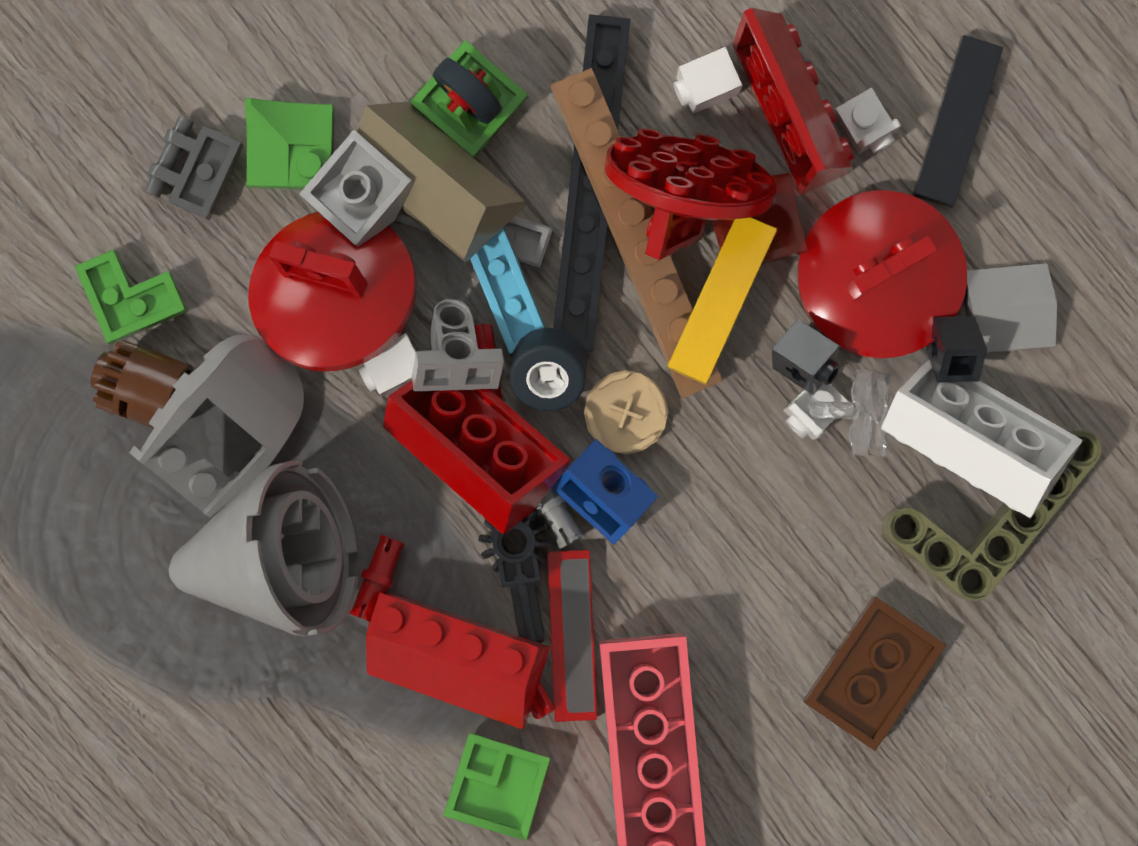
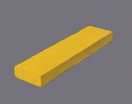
M751 217L734 219L667 365L668 369L707 386L776 235V228Z

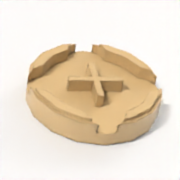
M627 370L610 373L595 383L587 396L584 410L587 430L594 440L597 439L604 447L614 453L626 455L644 451L655 443L665 429L668 415L665 395L656 382L641 373Z

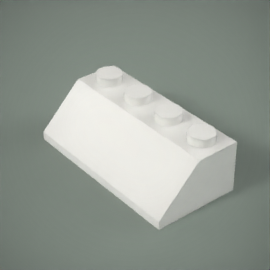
M930 360L897 391L881 427L882 430L894 436L899 442L909 445L929 457L937 465L949 469L967 480L972 486L984 490L1004 502L1009 508L1021 512L1029 518L1033 516L1047 498L1083 441L981 381L937 383Z

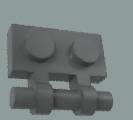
M179 115L173 129H168L163 138L166 144L157 164H151L147 173L150 179L144 192L160 198L165 185H171L174 189L168 202L210 221L244 145L242 142L204 125L197 139L194 140L188 137L194 122ZM181 151H187L190 154L181 174L173 172L172 170Z

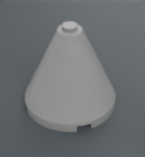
M298 460L275 464L262 471L174 553L169 565V576L175 586L182 592L287 633L301 637L328 633L337 628L346 618L356 594L358 577H349L348 557L349 554L358 553L354 527L341 494L329 477L319 468L307 470L302 467V461Z

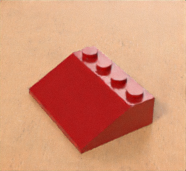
M756 8L745 10L732 46L800 195L845 176L852 168L850 162L854 160L853 153L847 140L844 137L839 139L833 123L836 122V116L831 104L827 99L822 101L815 87L819 84V80L810 61L806 63L803 61L798 50L801 47V40L795 26L792 23L787 25L783 15L780 13Z

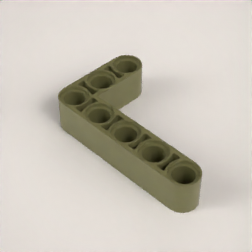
M1086 430L1069 432L1083 440L1084 455L1079 461L1073 458L1070 460L1058 479L1056 491L1047 496L1031 517L1029 524L1024 527L1017 523L1015 510L1003 503L967 549H965L921 512L913 508H896L890 510L882 520L883 535L891 544L955 596L971 601L985 599L1098 462L1102 450L1100 440L1095 434ZM902 515L910 517L914 525L911 535L904 539L896 534L894 528L896 520ZM998 536L1005 543V552L1002 557L995 560L989 554L988 545L994 537ZM940 542L945 547L946 558L940 565L935 566L929 561L928 550L932 544ZM973 569L978 574L979 584L975 590L968 593L963 589L961 579L967 570Z

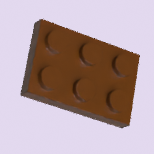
M873 596L803 699V702L876 751L946 647V644Z

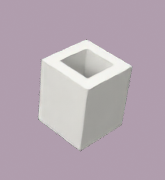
M726 47L679 66L676 76L678 81L673 82L682 106L689 104L693 114L739 95L742 87Z
M406 333L397 337L386 350L364 363L365 366L359 369L360 375L370 392L377 389L378 393L384 397L412 380L416 349Z

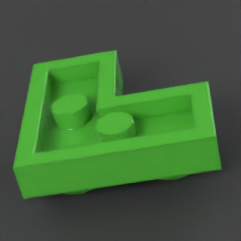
M115 250L108 251L74 266L108 344L112 345L117 341L126 339L188 312L173 274L169 271L132 287L119 254Z

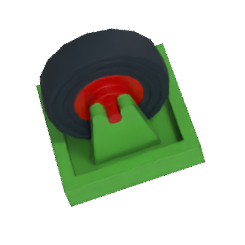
M464 40L449 58L447 57L439 64L433 72L431 79L415 95L410 104L475 159L529 97L522 88L469 42Z

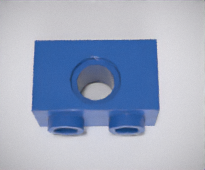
M597 439L587 447L551 487L613 545L659 497L642 478L630 471L613 451L604 447Z

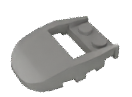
M236 335L221 341L203 356L205 362L190 375L184 373L173 385L176 390L164 408H158L150 420L149 424L154 429L142 448L139 450L136 446H133L129 452L209 518L228 504L262 471L269 467L292 433L303 410V386L296 369L291 363L278 356L263 339L252 335ZM206 398L261 444L254 453V458L239 473L235 471L229 477L175 434Z

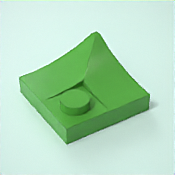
M245 98L247 136L246 186L249 189L303 190L333 154L334 106L331 104L292 103Z
M469 733L443 816L497 833L527 840L551 758Z

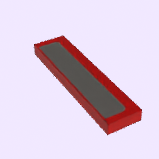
M589 550L547 551L555 722L597 720Z

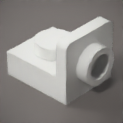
M872 87L834 110L835 116L858 154L869 148L873 154L886 148L895 141L893 134L901 127L897 118L893 121L890 119Z
M822 384L814 395L803 390L783 410L789 416L785 422L802 439L808 435L814 440L824 433L823 430L850 402L831 384L828 386Z

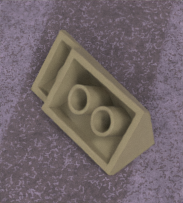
M408 102L366 105L356 132L415 182L401 210L463 261L467 262L526 206L525 201Z

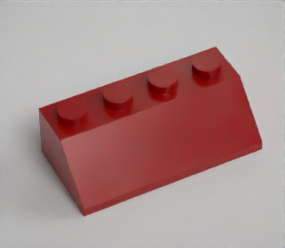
M411 380L388 396L383 428L503 535L534 511L570 464L571 459L490 389L414 391Z
M379 593L366 633L368 675L519 729L525 728L550 646L396 593Z

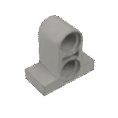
M446 299L437 303L434 308L429 338L431 351H416L412 373L413 390L498 389L504 364L502 349H478L472 313L464 302L457 299Z

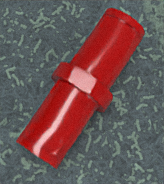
M381 534L368 569H363L360 577L364 579L352 609L349 611V614L369 622L379 593H386L387 589H391L394 581L391 579L402 549L406 545L395 539L392 541L390 537Z

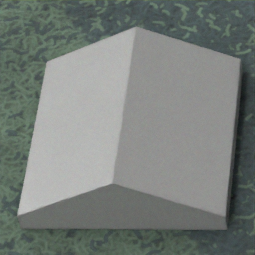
M353 130L299 195L353 244L359 247L395 221L415 182L358 132Z
M1047 263L967 271L965 291L967 316H975L987 346V353L1056 346L1057 299Z

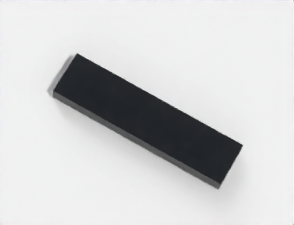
M966 35L960 38L912 196L950 208L955 206L1003 51L1002 46Z

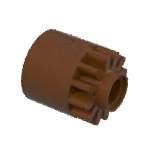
M122 339L121 342L117 341L115 343L113 351L103 352L94 366L90 385L98 391L93 398V402H96L95 407L154 429L149 424L158 408H164L176 390L173 385L184 373L190 375L193 372V366Z

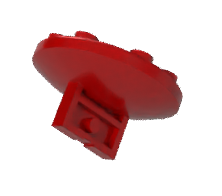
M640 129L637 136L616 138L615 143L607 150L604 163L607 177L618 188L655 208L654 215L646 229L648 242L645 254L657 260L677 252L682 247H687L702 240L707 220L749 218L769 210L776 193L774 179L762 166L755 162L756 155L750 151L743 149L730 150L719 146L720 141L709 135H696L695 139L663 135L652 129Z
M888 190L868 191L850 196L838 202L826 211L813 225L800 251L797 265V284L803 308L808 318L822 335L838 344L839 348L851 354L872 359H890L914 353L934 342L935 340L932 339L933 317L957 316L967 286V264L963 247L955 230L934 207L917 197L902 192Z
M315 212L288 224L262 250L254 265L249 282L248 302L251 318L265 343L278 356L295 366L323 372L353 368L378 356L403 331L415 304L417 293L416 271L406 246L389 226L357 247L323 215Z

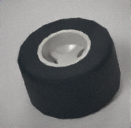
M544 327L526 334L520 339L513 351L510 383L514 394L524 404L537 410L556 411L573 404L585 389L588 357L584 346L573 334L559 328Z

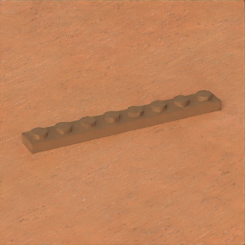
M590 68L557 81L550 87L668 365L693 309L671 256L669 255L661 260H657L645 254L648 242L646 229L653 217L650 206L618 188L605 173L604 163L607 150L615 143L616 138L620 137V134L594 72ZM715 366L707 386L670 370L681 398H686L723 381L717 366Z

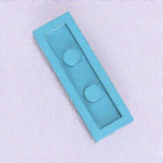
M504 226L470 260L510 354L513 353L522 337L533 330L546 326Z

